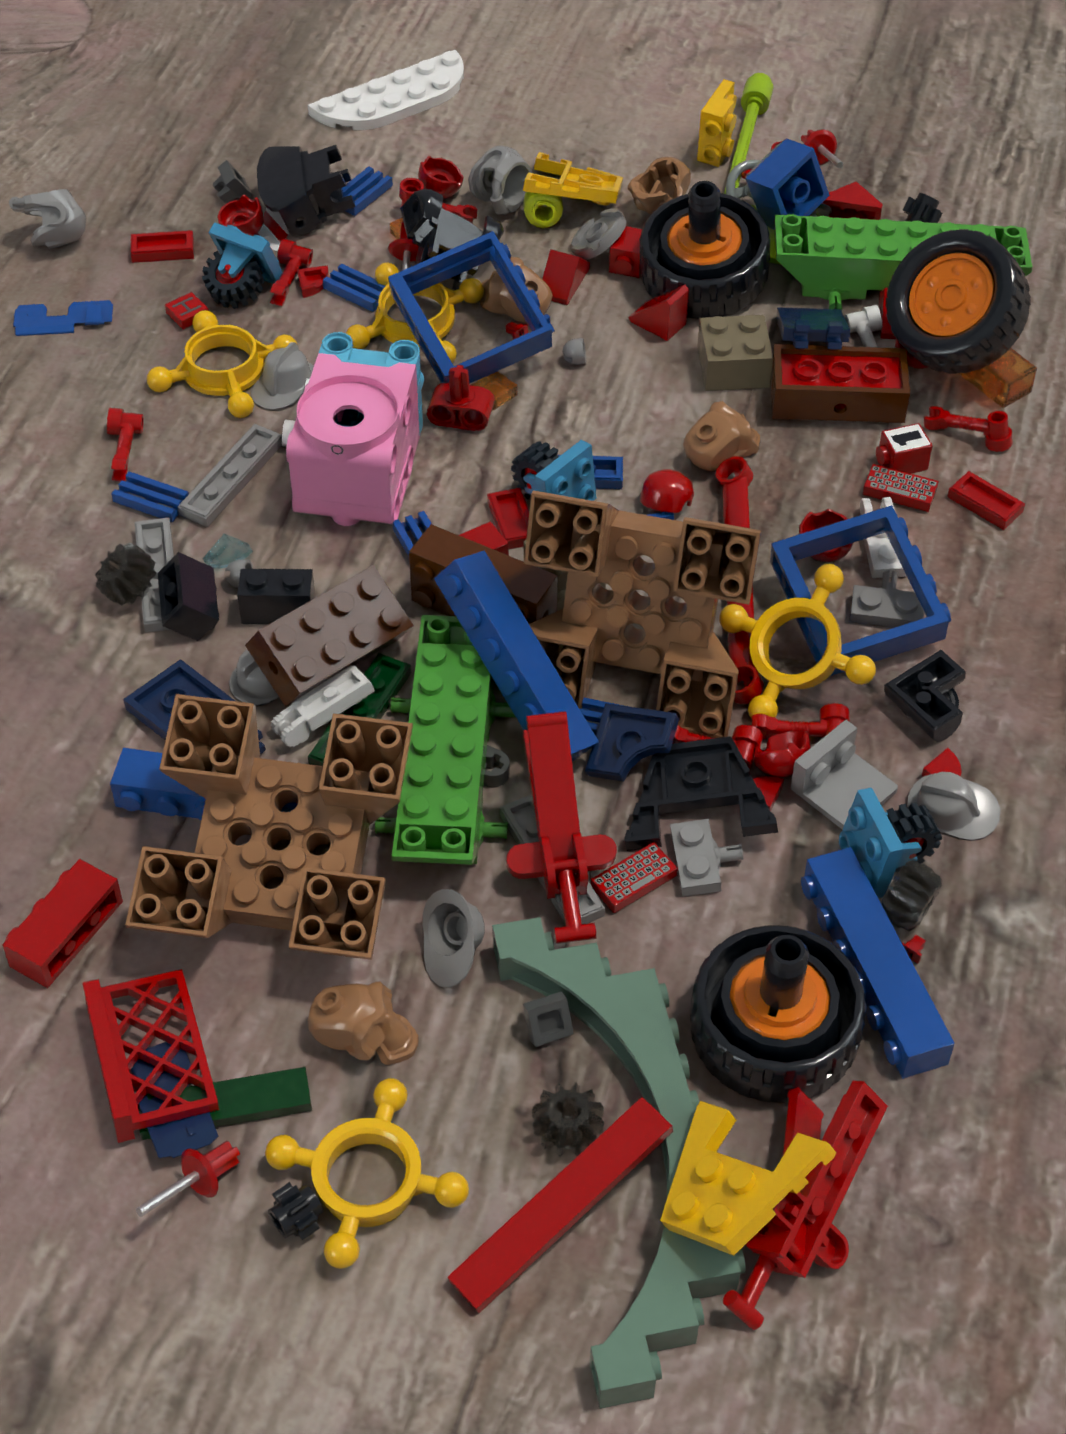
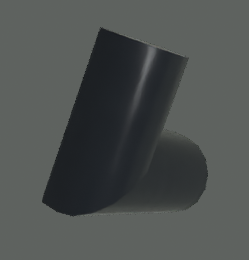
M939 650L884 685V692L890 700L934 741L941 742L956 731L963 712L943 694L963 682L966 671L944 651Z

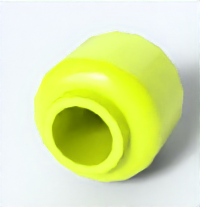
M526 192L523 207L525 217L529 223L539 228H548L555 225L563 213L562 196Z

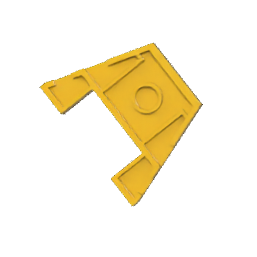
M539 152L535 160L534 170L561 175V177L556 179L528 172L524 181L523 191L571 199L592 200L596 204L608 206L610 203L616 204L623 177L591 167H587V170L572 167V161L561 159L560 162L549 160V154Z
M700 1101L696 1107L660 1221L669 1231L734 1256L776 1215L772 1209L789 1192L798 1194L809 1183L805 1177L820 1162L826 1166L835 1157L836 1151L828 1142L797 1133L774 1171H769L720 1154L717 1150L735 1124L736 1118L727 1109Z

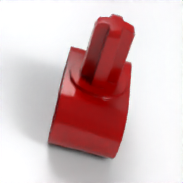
M457 365V367L450 368L449 383H440L435 387L426 415L430 422L436 426L481 431L488 425L495 398L488 389L469 385L468 370L464 369L463 365Z

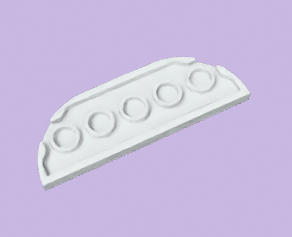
M456 50L447 51L442 55L420 61L418 64L396 70L394 73L372 79L362 85L348 88L343 92L308 104V113L316 121L336 128V124L345 127L353 126V130H369L389 125L438 106L456 95L460 90V83L464 79L463 60Z

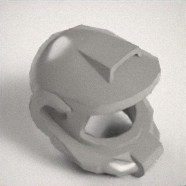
M496 146L485 152L472 167L468 178L469 189L474 197L485 202L491 201L496 214L505 215L512 213L518 209L524 200L526 193L523 191L524 181L528 172L532 173V170L515 149L507 146Z
M67 189L31 194L22 198L12 197L9 200V205L13 211L42 217L43 225L33 231V236L30 240L32 246H47L51 250L77 241L85 232L86 215Z

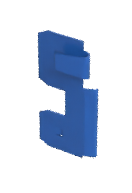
M110 300L73 302L68 308V315L46 316L47 307L44 304L19 305L14 315L13 327H15V335L74 333V324L102 325L104 322H112L113 304Z

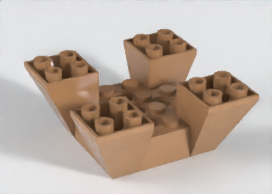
M533 490L531 494L524 564L566 571L568 574L564 608L529 625L579 709H582L583 698L587 696L596 662L661 674L657 711L676 713L679 718L678 725L681 728L687 729L690 733L711 738L728 737L739 670L713 632L718 599L749 605L761 530L684 517L682 522L620 511L608 503ZM641 555L648 556V557H650L654 562H653V563L646 562V561H644L640 556H641ZM600 583L608 584L612 590L603 588ZM636 590H643L649 596H642ZM672 597H680L685 601V603H679L675 601ZM632 624H639L643 629H637Z
M176 694L159 769L165 775L206 799L195 853L142 846L125 926L128 928L203 938L211 937L231 923L291 930L289 949L372 960L386 878L361 875L370 824L400 802L413 723L333 713L323 766L260 758L256 708L253 703ZM291 802L298 803L297 807L291 812H281L286 804ZM251 835L250 840L246 844L235 845L236 840L240 836ZM279 841H291L285 849L274 850V846ZM319 845L330 846L329 850L323 855L317 856L312 854ZM275 877L283 878L282 883L277 888H266L267 883Z

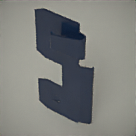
M164 1042L147 1048L145 1051L162 1058L172 1044ZM182 1049L178 1051L171 1063L186 1070L191 1066L186 1051ZM138 1059L131 1068L132 1075L146 1080L155 1066ZM163 1071L154 1085L171 1093L181 1078ZM145 1095L139 1106L142 1113L158 1110L164 1101L157 1097L149 1100ZM210 1112L147 1127L159 1159L171 1156L172 1158L179 1157L184 1150L203 1148L219 1137Z

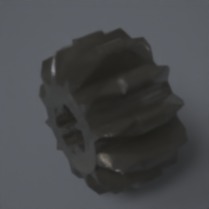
M128 543L124 546L119 544L114 552L108 551L107 558L99 562L101 569L95 573L98 579L96 587L112 602L118 603L121 606L125 603L132 605L138 596L144 597L146 588L152 587L150 580L157 574L154 570L156 562L137 545Z
M914 860L907 862L901 867L899 873L894 876L892 883L888 886L882 898L881 905L890 922L898 928L901 927L907 931L915 929L921 923L924 916L927 915L928 910L939 894L942 879L933 869L923 863L920 864Z
M558 1082L555 1086V1094L543 1090L540 1095V1103H535L532 1109V1117L535 1120L533 1122V1133L535 1136L541 1137V1145L544 1150L556 1145V1153L559 1157L565 1153L566 1149H571L578 1156L582 1152V1145L588 1147L604 1131V1121L602 1120L604 1108L602 1103L595 1102V1094L592 1089L579 1093L580 1086L577 1082L573 1084L571 1090H565Z

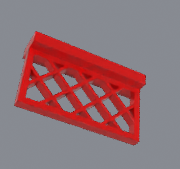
M182 969L105 987L100 986L99 979L82 983L118 1143L135 1139L134 1130L219 1110L216 1092ZM177 984L179 992L170 1003L154 996L159 988ZM128 995L138 1000L129 1013L113 1006L112 999ZM147 1004L163 1011L154 1024L137 1017ZM171 1016L187 1022V1026L179 1036L162 1029ZM117 1019L122 1021L119 1025L117 1023ZM130 1025L146 1032V1035L137 1046L121 1039ZM190 1036H191L192 1043L189 1042V1041H187V1039H188ZM155 1037L172 1044L162 1058L145 1051ZM180 1049L196 1056L188 1070L171 1063ZM125 1052L130 1054L127 1059L125 1056ZM138 1059L155 1066L146 1080L129 1073ZM198 1070H200L201 1077L196 1075ZM163 1071L181 1078L171 1093L154 1085ZM191 1083L204 1089L207 1098L189 1102L179 1096L187 1085ZM133 1086L138 1088L136 1093H134ZM147 1093L164 1101L158 1110L139 1114L138 1105Z

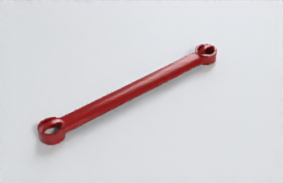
M730 457L718 466L715 474L722 486L724 524L750 528L748 486L753 480V472L743 457ZM732 473L735 474L734 478L727 480ZM752 586L749 605L727 601V605L737 604L742 606L746 610L748 617L754 619ZM743 630L738 633L728 632L729 656L739 670L737 684L743 680L745 688L735 691L734 702L739 704L750 703L764 689V681L755 668L750 655L751 633Z

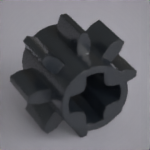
M919 193L916 200L908 197L903 208L904 213L908 214L905 221L938 223L943 214L937 209L940 202L923 193Z
M288 1182L272 1193L275 1202H273L274 1206L268 1210V1214L283 1237L287 1238L294 1234L295 1237L299 1236L301 1240H304L320 1229L316 1221L319 1220L318 1216L324 1210L318 1197L308 1185L305 1184L298 1189L296 1185L293 1187Z

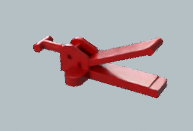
M566 711L526 716L527 730H523V739L539 842L513 846L507 854L506 867L508 872L517 879L544 877L547 899L555 898V894H561L566 926L554 928L556 944L596 939L595 923L582 924L577 892L579 895L587 894L588 871L603 870L609 868L614 863L617 846L614 840L606 835L598 834L581 837Z
M852 1081L822 1138V1141L828 1142L836 1151L835 1157L826 1166L820 1162L805 1177L809 1183L798 1194L789 1192L772 1209L776 1215L745 1244L752 1252L760 1254L741 1294L736 1290L728 1291L723 1297V1304L752 1330L758 1329L764 1321L763 1315L755 1306L772 1271L806 1278L813 1261L821 1267L839 1269L847 1260L849 1254L848 1241L832 1222L888 1107L864 1081ZM799 1087L788 1092L789 1101L783 1155L797 1133L820 1140L821 1122L824 1113Z

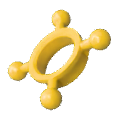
M384 262L375 270V280L379 284L385 285L379 295L375 314L376 319L373 324L367 327L355 324L346 331V334L353 340V348L364 349L370 343V339L382 335L392 343L399 340H410L418 344L407 323L394 320L387 314L390 307L395 303L391 296L388 277L399 272L398 268L392 263ZM475 278L465 279L460 284L459 289L455 291L438 283L413 294V296L429 297L441 305V311L431 319H428V322L452 363L457 356L456 348L452 343L442 341L441 339L450 332L454 325L455 304L462 301L476 303L482 299L484 287Z
M207 310L200 311L193 318L192 324L196 333L187 341L184 350L185 356L176 369L172 370L162 366L152 368L147 374V384L155 392H165L172 386V383L185 380L190 387L203 394L213 396L230 395L227 404L229 412L237 418H245L252 413L254 401L248 393L242 391L250 388L259 380L264 368L263 360L271 351L286 348L291 342L296 344L297 342L292 336L283 334L276 337L273 344L265 345L254 339L245 329L233 325H218V319L214 313ZM217 347H236L245 351L250 356L241 365L228 370H207L195 364V361L202 353Z
M824 564L816 570L814 575L816 589L811 599L790 598L780 601L767 609L758 620L748 617L746 610L737 604L727 605L721 610L719 623L725 631L738 633L743 630L751 633L749 648L752 662L758 672L769 681L763 694L754 697L749 703L748 713L751 719L752 715L765 714L776 718L778 713L776 699L780 692L786 688L807 689L814 687L826 680L835 668L845 671L848 679L854 684H867L874 678L876 666L870 657L856 655L850 658L841 654L842 643L839 625L833 614L824 606L829 594L836 592L843 585L844 575L838 566ZM799 617H808L820 621L827 632V647L820 661L811 669L799 674H785L775 670L769 659V644L777 629L787 621Z
M394 1078L384 1079L376 1085L373 1098L378 1108L374 1118L354 1119L337 1126L321 1140L316 1150L299 1147L297 1141L288 1135L275 1136L266 1146V1160L277 1170H287L295 1164L309 1167L318 1198L337 1219L341 1220L339 1231L331 1235L324 1245L326 1261L338 1269L348 1268L358 1259L360 1247L355 1238L358 1227H375L392 1221L402 1214L414 1196L422 1193L435 1195L441 1205L449 1208L460 1206L469 1195L467 1180L457 1172H447L439 1178L421 1174L420 1153L414 1140L401 1127L391 1123L394 1112L403 1108L408 1096L405 1085ZM364 1144L381 1145L392 1150L402 1160L406 1169L404 1180L399 1189L388 1199L372 1205H357L345 1201L333 1191L328 1181L330 1169L335 1160L346 1150Z

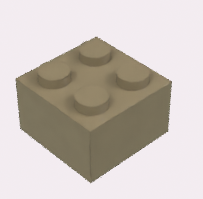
M764 315L700 318L697 349L705 391L770 388L773 354Z

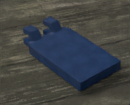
M777 307L776 320L782 339L793 341L794 348H808L809 341L826 342L828 349L842 350V342H849L850 328L841 309Z
M181 659L123 699L126 710L164 740H166L176 694L235 701ZM258 730V739L260 740L263 738L262 732ZM259 742L260 754L266 750L262 742Z

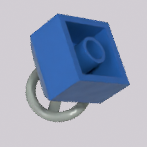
M787 138L773 148L761 161L747 160L736 165L729 173L726 182V193L737 198L747 196L752 198L757 209L756 211L762 216L767 227L774 230L775 215L794 214L797 216H809L830 196L814 148ZM752 169L746 175L747 184L744 187L735 188L738 176L742 172Z

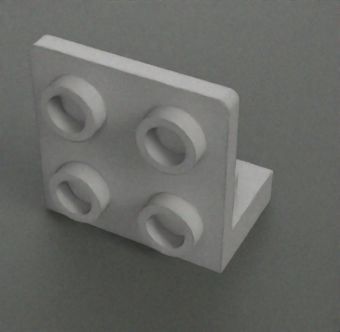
M844 720L795 760L790 788L841 829L844 827L848 811L852 806L857 790L872 788L882 806L897 793L898 789L897 784L854 753L856 750V745L854 744L857 727L847 720Z

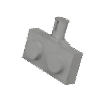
M890 570L883 572L882 588L854 585L849 622L898 627L923 619L924 610L915 592L896 589L897 572L892 571L889 582Z
M709 819L670 824L682 897L721 891L720 863L743 860L742 845L718 847L712 838Z

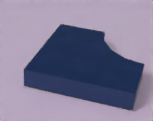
M605 703L596 733L599 743L592 747L585 769L587 775L624 782L630 769L641 759L657 753H670L679 722L677 714Z

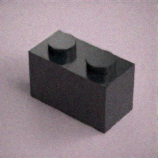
M178 552L158 572L162 626L199 641L219 621L214 568Z
M240 569L237 597L241 624H270L316 598L313 569Z

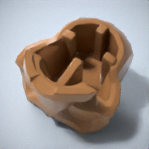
M657 158L644 173L639 174L630 181L627 189L631 192L634 203L639 210L653 214L664 203L686 194L691 181L690 169L677 158Z
M511 257L510 260L513 265H519L522 269L526 281L525 285L528 290L533 289L540 302L539 309L544 315L550 307L553 296L550 287L534 271L526 267L519 257ZM493 271L491 277L482 282L484 295L479 301L483 309L486 308L492 313L506 314L516 321L527 323L497 271Z
M723 401L713 403L709 411L688 431L684 438L683 447L687 457L695 466L707 471H716L718 466L730 457L739 456L744 458L752 453L756 454L760 446V435L750 427V423L746 420L744 414L738 413Z
M381 981L373 982L369 985L356 983L324 988L315 996L309 1010L308 1028L312 1036L327 1047L347 1050L350 1055L359 1060H370L376 1051L382 1063L385 1065L395 1064L412 1057L419 1042L418 1034L405 1017L393 1012L391 990L383 985Z

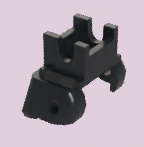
M337 145L310 154L308 151H302L300 146L268 147L259 158L257 184L260 197L267 209L280 213L292 236L309 234L316 229L320 220L324 223L327 221V216L356 207L351 195L346 197L343 195L342 187L346 186V182L352 181L348 169L331 172L330 165L342 160ZM311 194L314 195L315 200L318 204V215L309 198V195ZM300 217L305 218L303 220L297 221V219Z
M431 189L415 191L400 208L407 238L413 239V244L418 245L415 265L494 231L498 240H500L504 233L501 222L490 216L485 217L482 232L471 222L443 209V195ZM478 266L451 277L454 280L452 289H459L467 274L473 276L478 271Z

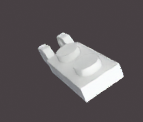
M891 497L882 498L880 509L893 506ZM862 498L860 501V514L872 512L870 499ZM886 533L863 539L872 578H883V572L890 570L889 577H891L892 571L897 572L898 577H907Z
M350 665L292 702L291 706L281 711L276 717H273L271 729L276 735L279 734L286 746L295 747L308 739L311 730L314 731L318 727L327 724L332 719L333 713H342L351 706L361 702L362 699L375 690L366 676L355 665Z

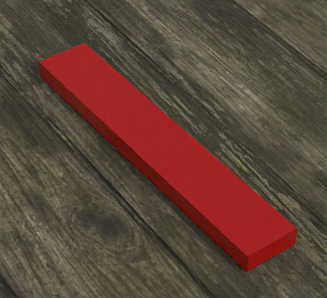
M641 1097L447 1277L449 1282L480 1313L673 1132V1126L651 1104Z

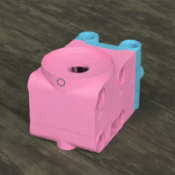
M333 332L323 338L310 380L298 401L297 418L287 440L286 458L290 470L293 512L329 516L333 518L334 522L342 526L355 525L360 520L393 524L394 520L398 519L410 479L414 455L423 428L421 390L424 383V375L420 370V348L418 344L410 340H399L391 344L389 352L353 348L352 338L343 332Z

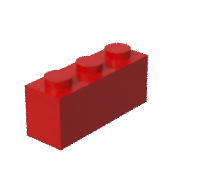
M81 859L70 870L64 871L56 885L45 898L39 899L34 904L31 913L19 927L13 928L8 933L2 946L9 967L40 985L49 988L122 904L123 899L118 879Z

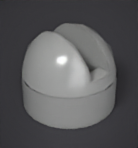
M583 338L572 339L564 345L562 352L566 362L574 365L587 363Z
M249 559L232 561L226 567L225 571H230L231 577L226 578V581L231 586L238 588L240 569H254Z

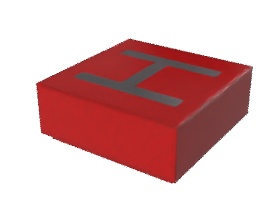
M192 292L165 304L166 313L182 329L193 325V318L198 312L203 310L209 311V308Z

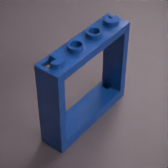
M494 231L388 277L391 296L440 383H449L450 368L457 367V365L453 366L413 294L488 261H491L532 332L458 364L463 365L464 369L468 370L469 384L552 347V333L555 330L550 323V316L542 314L539 309L540 302L533 289L528 290L525 285L526 281L522 269L519 265H513L510 260L511 254L507 244L500 243Z
M892 505L771 543L770 563L786 598L811 599L812 596L795 561L886 533L926 614V618L842 644L841 654L850 658L856 655H866L873 662L944 640L948 624L951 622V615L947 605L940 603L936 595L937 588L934 578L930 573L926 574L922 567V556L919 548L916 545L912 546L908 539V528L905 520L902 517L898 518ZM808 617L796 618L817 664L827 647L826 629L816 619ZM835 668L830 676L845 671Z

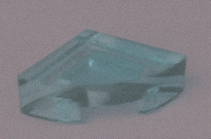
M224 533L202 559L205 564L213 568H226L232 561L244 560L253 550L248 543Z

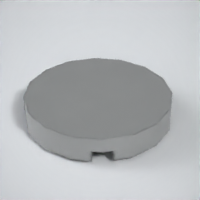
M614 208L607 209L600 213L602 218L597 221L593 218L589 219L572 239L571 245L573 247L571 250L574 255L587 260L608 249L620 237L626 227L627 221L620 210Z

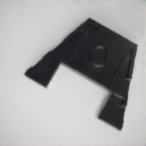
M729 736L674 743L671 746L670 753L653 754L643 781L644 789L640 801L636 803L632 814L633 822L630 830L626 831L624 839L627 851L642 849L653 842L658 847H662L660 814L737 804L740 807L743 837L778 833L776 817L769 810L760 788H757L747 764L732 737Z

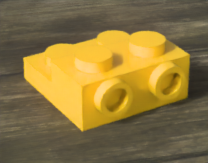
M723 79L701 110L697 161L719 167L725 157H730L733 151L734 140L731 139V135L737 119L736 114H733L737 101V96L734 95L735 82Z

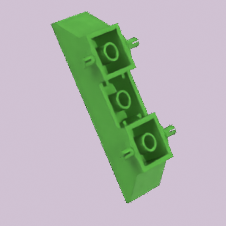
M794 214L775 215L774 218L776 260L802 284V296L829 300V309L835 308L842 311L841 300L865 299L867 290H883L888 288L892 276L903 258L924 240L945 231L968 229L982 232L986 236L995 238L1011 253L1022 268L1025 276L1030 274L1033 268L1026 228L987 226L984 224L966 225L951 222L892 221L889 219L870 220L856 217L797 216Z
M422 615L411 699L391 698V713H409L408 723H413L397 817H379L375 821V833H395L392 861L473 865L478 862V851L484 837L507 839L508 822H485L482 813L483 785L490 727L495 717H516L507 702H496L493 693L494 679L456 616Z

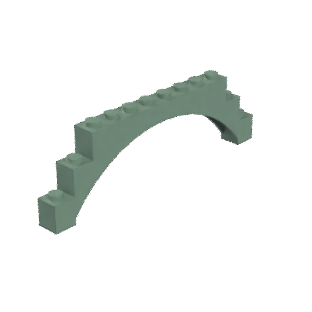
M540 917L492 925L493 951L500 981L512 979L545 996L562 991L567 998L569 1011L590 1027L615 1053L632 1076L643 1098L673 1126V1132L661 1143L668 1197L699 1098L695 1090L689 1091L686 1079L690 1078L689 1064L686 1055L678 1053L676 1043H679L680 1040L676 1019H669L666 1008L669 1007V995L666 984L658 983L655 968L611 976L609 960L607 957L601 958L597 942L555 950L551 932L544 933ZM664 1226L653 1265L644 1286L626 1316L603 1344L591 1346L589 1365L600 1409L654 1398L656 1380L662 1379L657 1351L696 1344L699 1326L704 1325V1313L700 1298L726 1294L730 1290H738L740 1274L746 1271L742 1249L733 1256L669 1231Z

